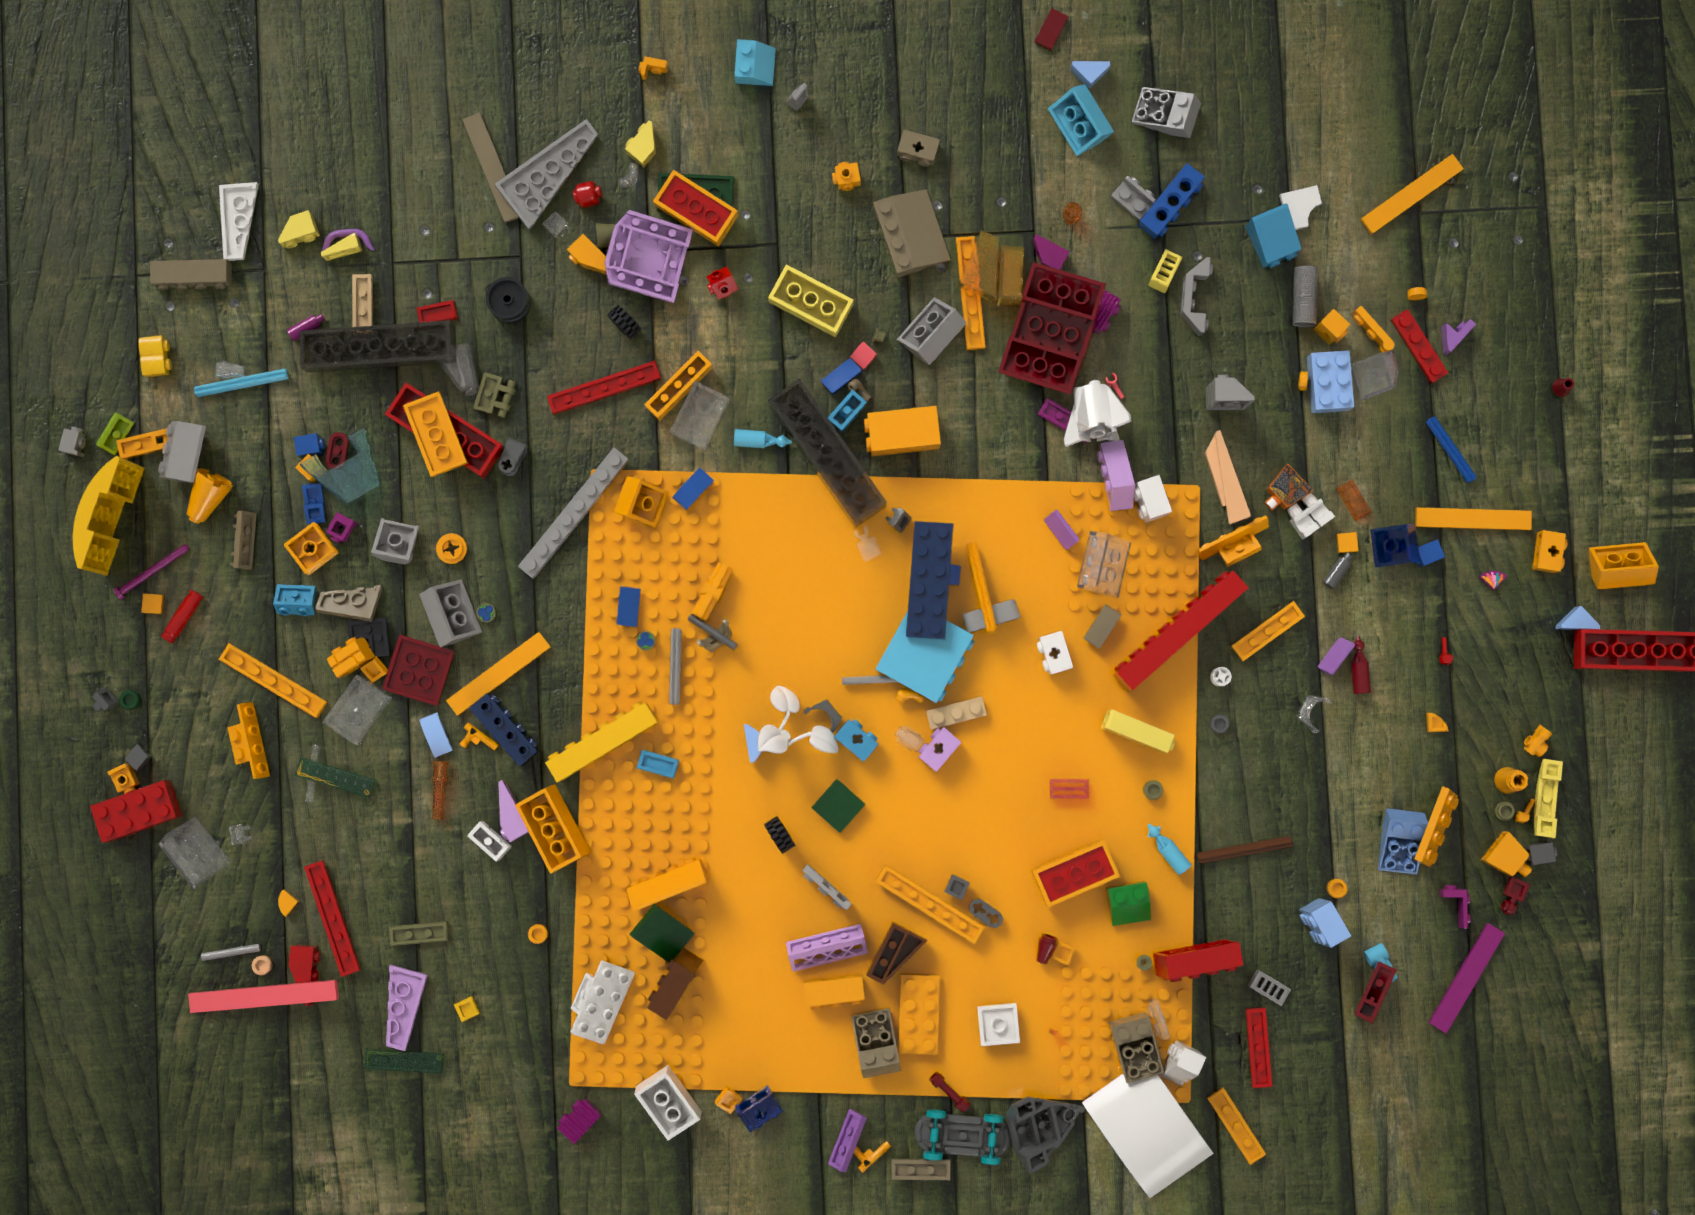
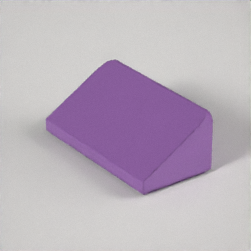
M1058 510L1053 511L1044 519V522L1064 549L1068 550L1079 541L1077 535Z
M1338 638L1320 662L1318 668L1328 676L1333 675L1355 644L1344 638Z

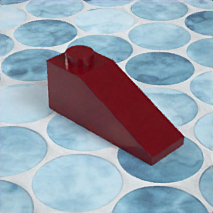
M1378 961L1354 1015L1374 1024L1397 969Z

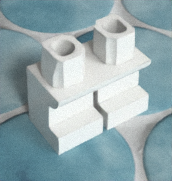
M1312 493L1301 499L1307 507L1305 510L1302 511L1297 503L1287 509L1292 518L1290 523L1302 540L1335 517L1325 507L1322 499L1317 500Z

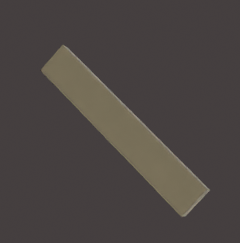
M480 112L462 119L505 224L518 219L517 214L495 187V183L504 178L506 174Z

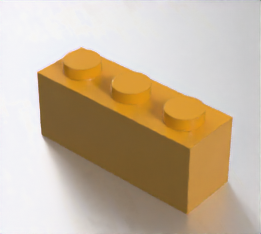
M862 975L804 982L806 1007H811V1010L822 1009V1005L830 1004V1007L842 1006L843 1002H850V1005L861 1004V1000H865Z

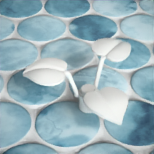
M776 686L770 695L771 703L777 710L786 712V715L779 729L773 725H765L760 730L758 751L781 754L787 750L788 745L790 746L798 740L811 736L810 743L814 748L826 753H838L839 749L833 733L824 726H815L812 732H807L790 740L789 732L783 730L790 716V712L797 713L799 711V700L791 690L782 686Z

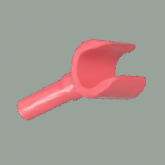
M1112 373V377L1115 380L1111 382L1106 377V384L1113 387L1119 398L1122 399L1124 395L1118 387L1117 375Z

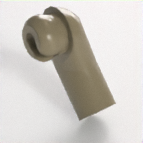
M852 379L848 384L849 390L852 391L853 389L865 401L868 402L872 398L860 380Z

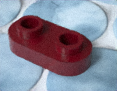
M336 432L329 438L325 462L334 471H339L346 465L349 439L345 434ZM338 440L343 441L341 446L337 445ZM339 458V464L335 465L334 460Z

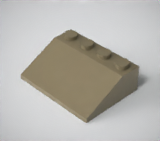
M927 189L894 195L873 202V210L896 278L951 260Z

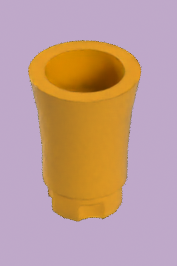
M1504 767L1497 771L1494 782L1500 792L1511 794L1527 787L1528 776L1521 770Z

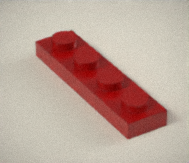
M1408 309L1390 320L1430 384L1448 374L1445 366Z
M1266 1008L1245 1009L1251 1087H1272Z

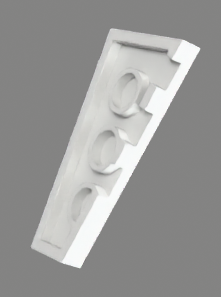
M257 182L219 185L223 259L228 261L245 260L259 186Z

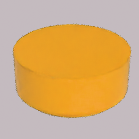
M1423 287L1409 289L1407 291L1408 299L1422 300L1427 298V289Z
M1301 371L1299 373L1298 389L1301 391H1306L1308 372Z
M1332 879L1327 884V892L1333 898H1342L1347 893V885L1341 879Z
M542 924L533 925L528 931L529 940L535 944L543 943L548 937L547 928Z

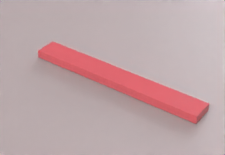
M337 980L192 992L188 994L190 1013L334 1001L339 999Z

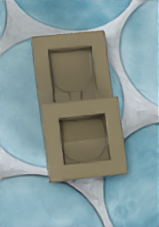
M1105 604L1083 639L1100 649L1119 620L1121 613Z

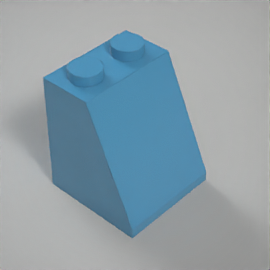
M1287 203L1252 217L1245 226L1263 268L1267 266L1273 268L1281 264V260L1287 259V261L1298 257L1297 254L1301 250V245Z

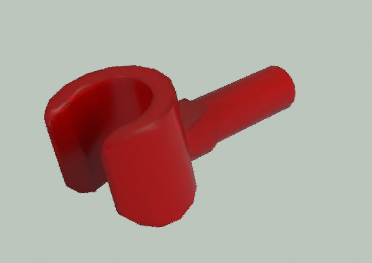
M1442 637V653L1439 661L1442 664L1449 665L1452 663L1453 655L1447 654V638Z

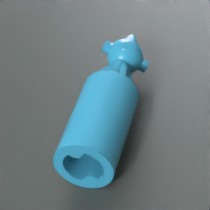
M735 429L734 446L765 448L774 444L784 447L792 443V440L787 439L784 435L776 438L767 434L766 431Z
M1149 823L1147 825L1149 829L1147 836L1149 838H1156L1160 854L1177 875L1185 872L1192 864L1172 840L1160 835V830L1162 829L1160 826H1153Z

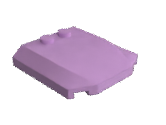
M629 210L613 228L604 263L608 283L616 287L674 303L679 285L678 281L693 229Z

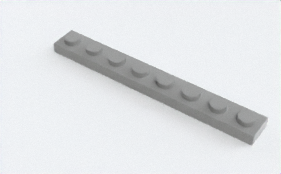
M613 448L518 567L534 579L630 460L616 448Z

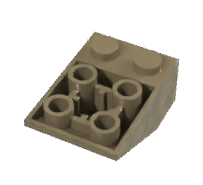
M890 1009L851 1015L863 1078L901 1071Z
M1146 1012L1108 1022L1126 1083L1164 1073L1150 1018Z

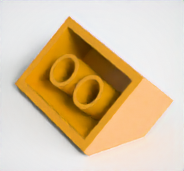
M1646 542L1589 547L1591 576L1597 589L1655 584L1659 566Z

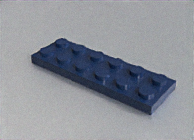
M915 521L906 637L945 640L953 523Z

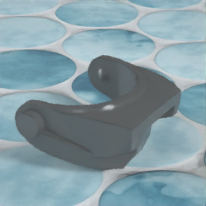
M824 700L804 710L805 715L813 709L824 710L831 718L832 725L830 731L832 733L842 719V716L830 704L829 700Z

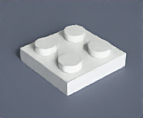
M1016 1003L977 1006L981 1046L1020 1043Z

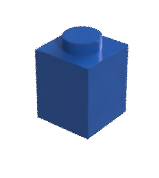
M317 433L294 437L296 456L305 458L307 454L312 456L324 455L325 441Z
M1438 539L1412 550V559L1419 567L1445 557Z

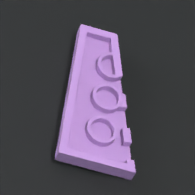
M389 965L390 980L388 985L389 1001L386 1046L406 1051L428 975L399 966Z

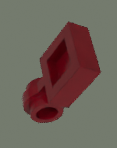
M1509 877L1503 895L1509 897V900L1502 902L1500 910L1506 915H1513L1517 908V905L1514 904L1515 900L1519 902L1524 901L1530 884L1517 878Z

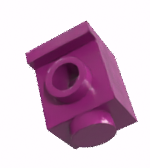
M337 512L326 533L331 535V540L339 544L341 541L347 542L358 523ZM344 526V532L340 533L339 529Z

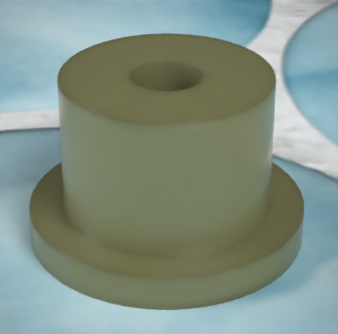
M876 327L872 342L882 343L885 332Z
M1147 955L1139 956L1136 961L1137 967L1143 971L1150 969L1152 966L1151 958Z

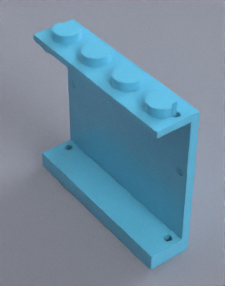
M907 611L875 670L937 703L938 700H943L947 692L944 690L947 683L951 685L956 676L953 673L955 668H960L963 664L965 650L970 651L975 641L972 640L974 635L947 621L945 640L906 637Z

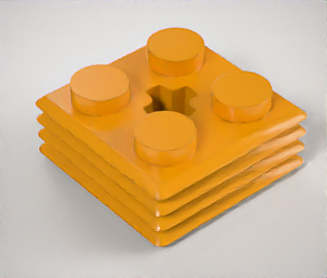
M312 522L284 543V547L307 575L312 574L339 553L320 526L315 522ZM309 545L315 546L313 553L308 552L310 549Z

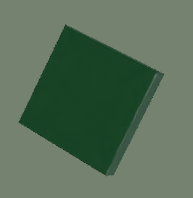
M836 779L811 808L841 833L865 806V803Z

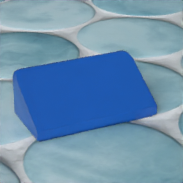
M849 358L823 378L821 382L833 396L850 383L852 379L858 377L862 370Z
M620 586L617 625L637 627L641 589Z

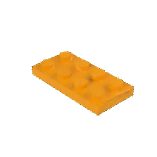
M439 391L403 405L431 477L468 464Z
M1443 786L1415 856L1416 861L1430 868L1437 860V849L1444 842V831L1450 826L1452 810L1456 809L1459 799H1457L1458 795Z
M901 974L899 1054L938 1055L940 975Z

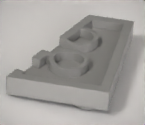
M809 864L805 866L802 870L805 872L803 876L811 883L815 881L819 885L818 889L825 896L829 894L834 899L832 901L840 909L843 907L846 910L851 906L852 902Z

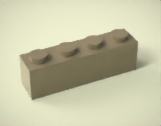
M227 259L150 261V284L156 287L157 290H169V287H176L178 290H186L188 287L206 289L207 286L224 289L225 286H232V263Z

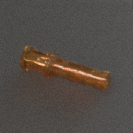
M432 761L433 777H431L434 785L431 819L442 820L444 819L445 783L448 781L447 765H449V761Z

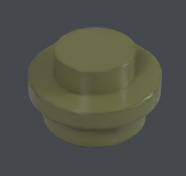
M1500 802L1495 807V815L1499 820L1508 821L1515 814V809L1509 802Z

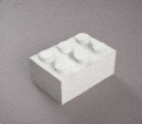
M669 1065L636 1086L634 1095L667 1140H670L700 1120L702 1111Z

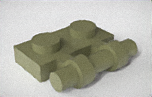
M484 372L473 409L493 415L494 408L500 409L498 416L505 418L507 411L509 412L510 410L509 403L512 395L515 393L514 387L516 382L508 380L507 386L502 385L503 377ZM500 391L505 393L502 403L497 401Z

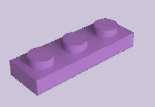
M849 1109L828 1162L830 1166L846 1173L866 1122V1116Z

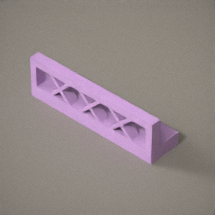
M861 924L786 942L793 972L868 953ZM862 944L863 948L859 949L852 948L854 945ZM837 949L843 950L838 954L833 953ZM817 954L824 955L822 958H814ZM797 959H805L804 962L795 964L794 960Z

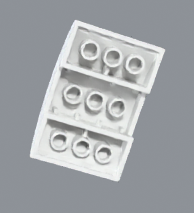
M1121 1074L1082 1102L1108 1142L1149 1198L1214 1154L1158 1075L1126 1083L1124 1075Z

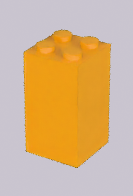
M937 406L867 413V418L864 419L865 433H869V437L866 438L867 452H871V457L937 450L940 448Z

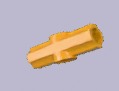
M718 562L710 579L704 584L700 593L701 596L692 614L707 621L715 604L719 602L723 595L724 587L732 574V568Z

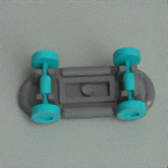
M936 1109L926 1110V1115L918 1120L914 1130L918 1145L925 1150L923 1151L924 1159L942 1160L943 1154L981 1157V1163L989 1165H1000L1001 1158L998 1156L1002 1155L1009 1147L1011 1136L1002 1115L984 1114V1117L953 1115Z

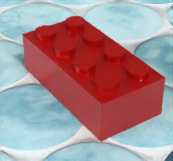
M163 780L90 806L102 843L112 842L182 817L171 780Z
M1227 939L1153 953L1156 976L1164 980H1170V982L1182 981L1181 977H1189V979L1199 978L1202 973L1215 975L1219 973L1218 970L1225 969L1226 972L1235 971L1238 966H1243L1240 943Z

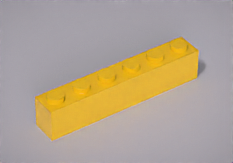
M641 701L631 707L632 711L627 714L622 712L614 717L615 721L609 724L607 721L598 726L599 730L592 734L590 731L581 737L582 741L577 744L572 742L564 747L566 750L559 754L557 751L548 756L549 760L545 764L556 782L563 781L659 723L646 702L642 704Z

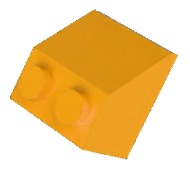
M627 476L614 512L651 527H656L668 491L641 479Z

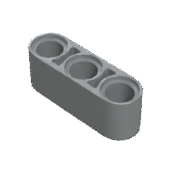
M1015 599L992 605L996 625L1021 618ZM982 609L962 615L967 632L971 633L986 628Z

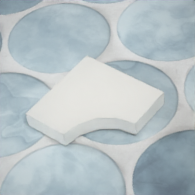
M1317 185L1279 195L1281 204H1288L1296 230L1307 228L1310 212L1313 208L1322 204Z

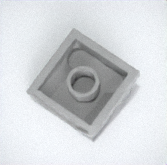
M381 518L371 551L372 556L383 561L398 564L410 563L413 559V550L419 526Z

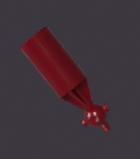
M1356 636L1354 642L1356 653L1351 663L1353 694L1371 693L1369 662L1362 652L1365 645L1361 641L1360 636Z

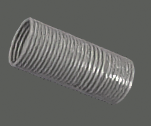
M1314 266L1295 267L1293 269V325L1297 327L1316 326L1318 313V268Z

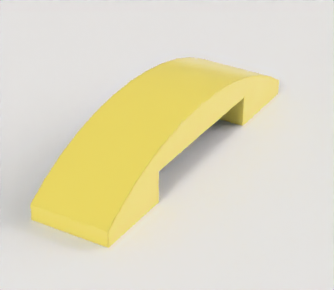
M1542 759L1534 805L1535 836L1556 837L1557 819H1555L1558 782L1561 781L1562 761Z

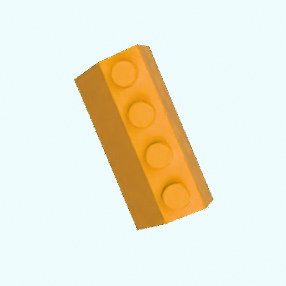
M694 857L684 861L685 865L678 868L676 864L666 868L667 873L660 875L659 872L649 875V880L641 882V879L631 882V887L627 888V893L632 911H637L708 882L709 880L701 860L696 861Z

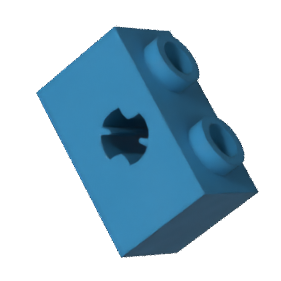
M852 389L829 415L827 422L842 434L867 406V401Z
M848 720L834 737L864 762L877 747L878 743L876 741L878 738L870 731L866 734L861 730L863 725L857 720ZM854 734L856 736H858L859 734L863 736V738H861L863 739V742L861 744H854L852 742V740H854L852 739Z

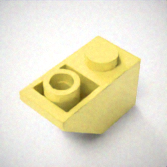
M650 120L646 124L643 123L637 131L638 134L634 138L631 137L625 145L627 155L643 168L656 154L654 127Z
M307 210L290 216L278 239L279 244L284 248H293L297 246V243L303 241L311 242L315 240V237L320 236L313 214Z

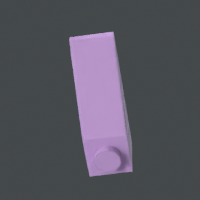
M501 780L499 781L500 826L502 828L500 832L505 840L513 842L529 832L515 807L517 801L506 781Z

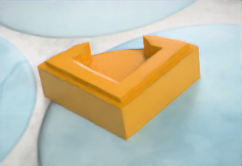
M1426 713L1427 732L1448 731L1447 724L1441 717L1434 713Z
M283 889L279 895L278 905L281 913L286 917L299 901Z

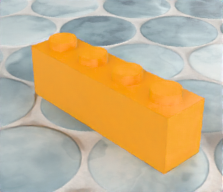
M697 351L644 404L646 409L661 421L713 369L712 363Z

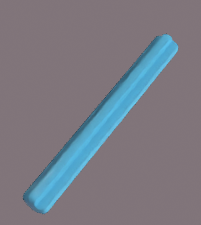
M280 369L195 386L194 393L197 397L286 380L289 378L286 369Z

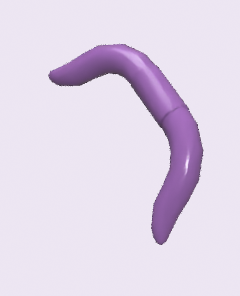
M342 229L328 234L322 251L329 248L335 238L347 237L353 233H356L363 240L368 249L374 251V247L364 231L359 229Z

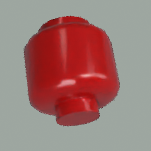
M593 181L577 184L575 190H573L574 200L582 208L598 205L600 197L603 196L601 187L597 186Z

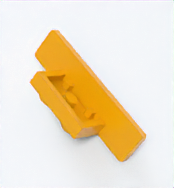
M1266 515L1258 517L1251 523L1240 526L1235 531L1224 534L1211 543L1204 544L1198 549L1200 560L1203 561L1219 553L1226 566L1229 567L1261 551V545L1254 535L1269 527L1268 517Z
M254 703L237 704L240 724L227 727L235 764L250 762L253 779L269 777L270 773Z

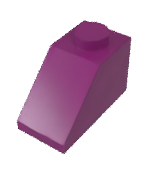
M1037 234L1034 236L1033 245L1039 263L1061 270L1070 251Z

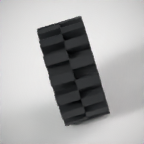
M618 304L607 314V317L631 340L642 330L639 324Z
M778 816L764 824L782 854L796 846Z

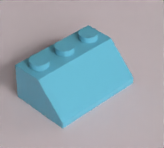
M1085 84L1071 88L1048 108L1076 156L1100 144L1114 133Z

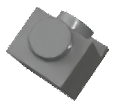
M71 427V430L64 428L58 451L84 457V454L81 453V449L84 448L86 443L83 429Z

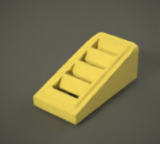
M353 233L322 251L321 256L326 261L361 252L362 247L359 237L356 233Z
M1165 249L1148 286L1166 293L1183 257ZM1165 258L1176 262L1175 265L1166 261ZM1162 265L1172 269V271L1162 267ZM1159 272L1162 273V274H1164V275L1169 276V278H1167V277H1165V276L1159 274Z

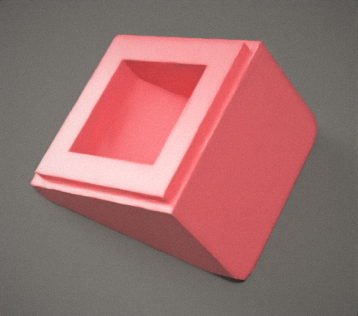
M862 342L850 358L864 370L877 357V354L866 343Z

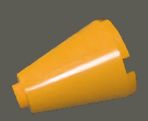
M197 468L187 509L189 520L197 524L206 521L233 487L232 483L225 477L217 473L215 475L208 474L210 470Z

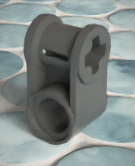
M508 438L498 463V467L504 475L510 477L518 472L520 464L526 455L528 444ZM505 465H512L511 468H505Z

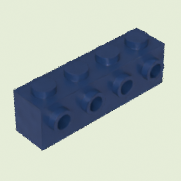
M486 693L469 709L518 766L522 767L539 752L537 749L539 745L532 737L528 738L524 734L526 730L520 723L515 724L512 720L514 716L507 708L502 709L499 705L501 701L495 694L490 695Z

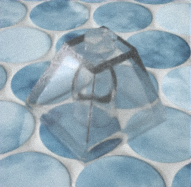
M1394 351L1381 352L1351 364V370L1361 401L1395 389L1399 367Z

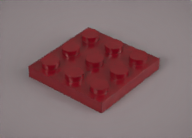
M399 634L382 690L439 706L456 651L443 647L440 648L437 645Z

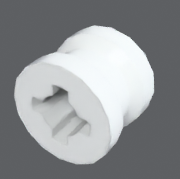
M1225 667L1215 668L1210 674V681L1215 686H1225L1231 681V672Z

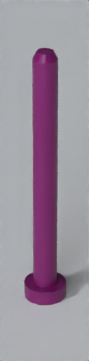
M186 544L182 545L122 587H115L113 589L115 595L122 600L125 598V593L186 553L189 547Z

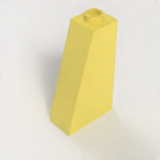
M1113 709L1107 710L1101 725V729L1163 753H1168L1169 750L1172 751L1176 742L1173 739L1174 734Z

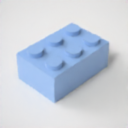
M1349 350L1319 352L1308 355L1307 369L1311 413L1350 411L1354 408Z
M1318 898L1299 909L1301 915H1299L1305 926L1308 925L1311 929L1309 934L1315 943L1318 942L1323 946L1332 948L1351 937L1331 901Z

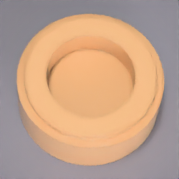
M265 955L256 957L252 962V970L257 975H266L273 967L272 960Z

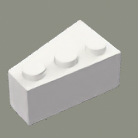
M1176 1040L1174 1044L1171 1043L1167 1052L1169 1057L1163 1068L1164 1073L1160 1076L1182 1086L1184 1082L1187 1083L1189 1079L1192 1080L1199 1075L1206 1057L1198 1050Z

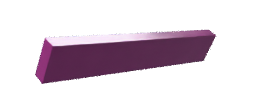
M1486 923L1428 1023L1447 1034L1505 935L1504 932Z

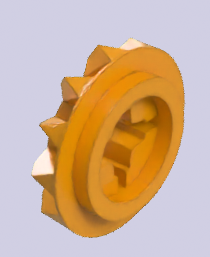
M449 533L439 539L436 545V552L443 562L457 564L463 560L467 553V544L461 536ZM450 542L453 546L458 547L454 550V556L450 551H445L450 548Z

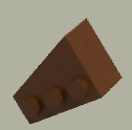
M892 921L866 976L884 985L928 940Z
M684 948L677 959H672L666 969L669 972L666 976L662 975L657 985L660 987L657 991L653 990L647 999L650 1001L647 1008L667 1020L704 960Z

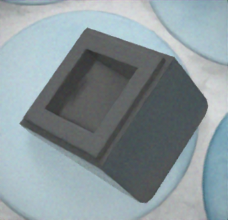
M137 744L125 760L134 770L141 771L152 755Z

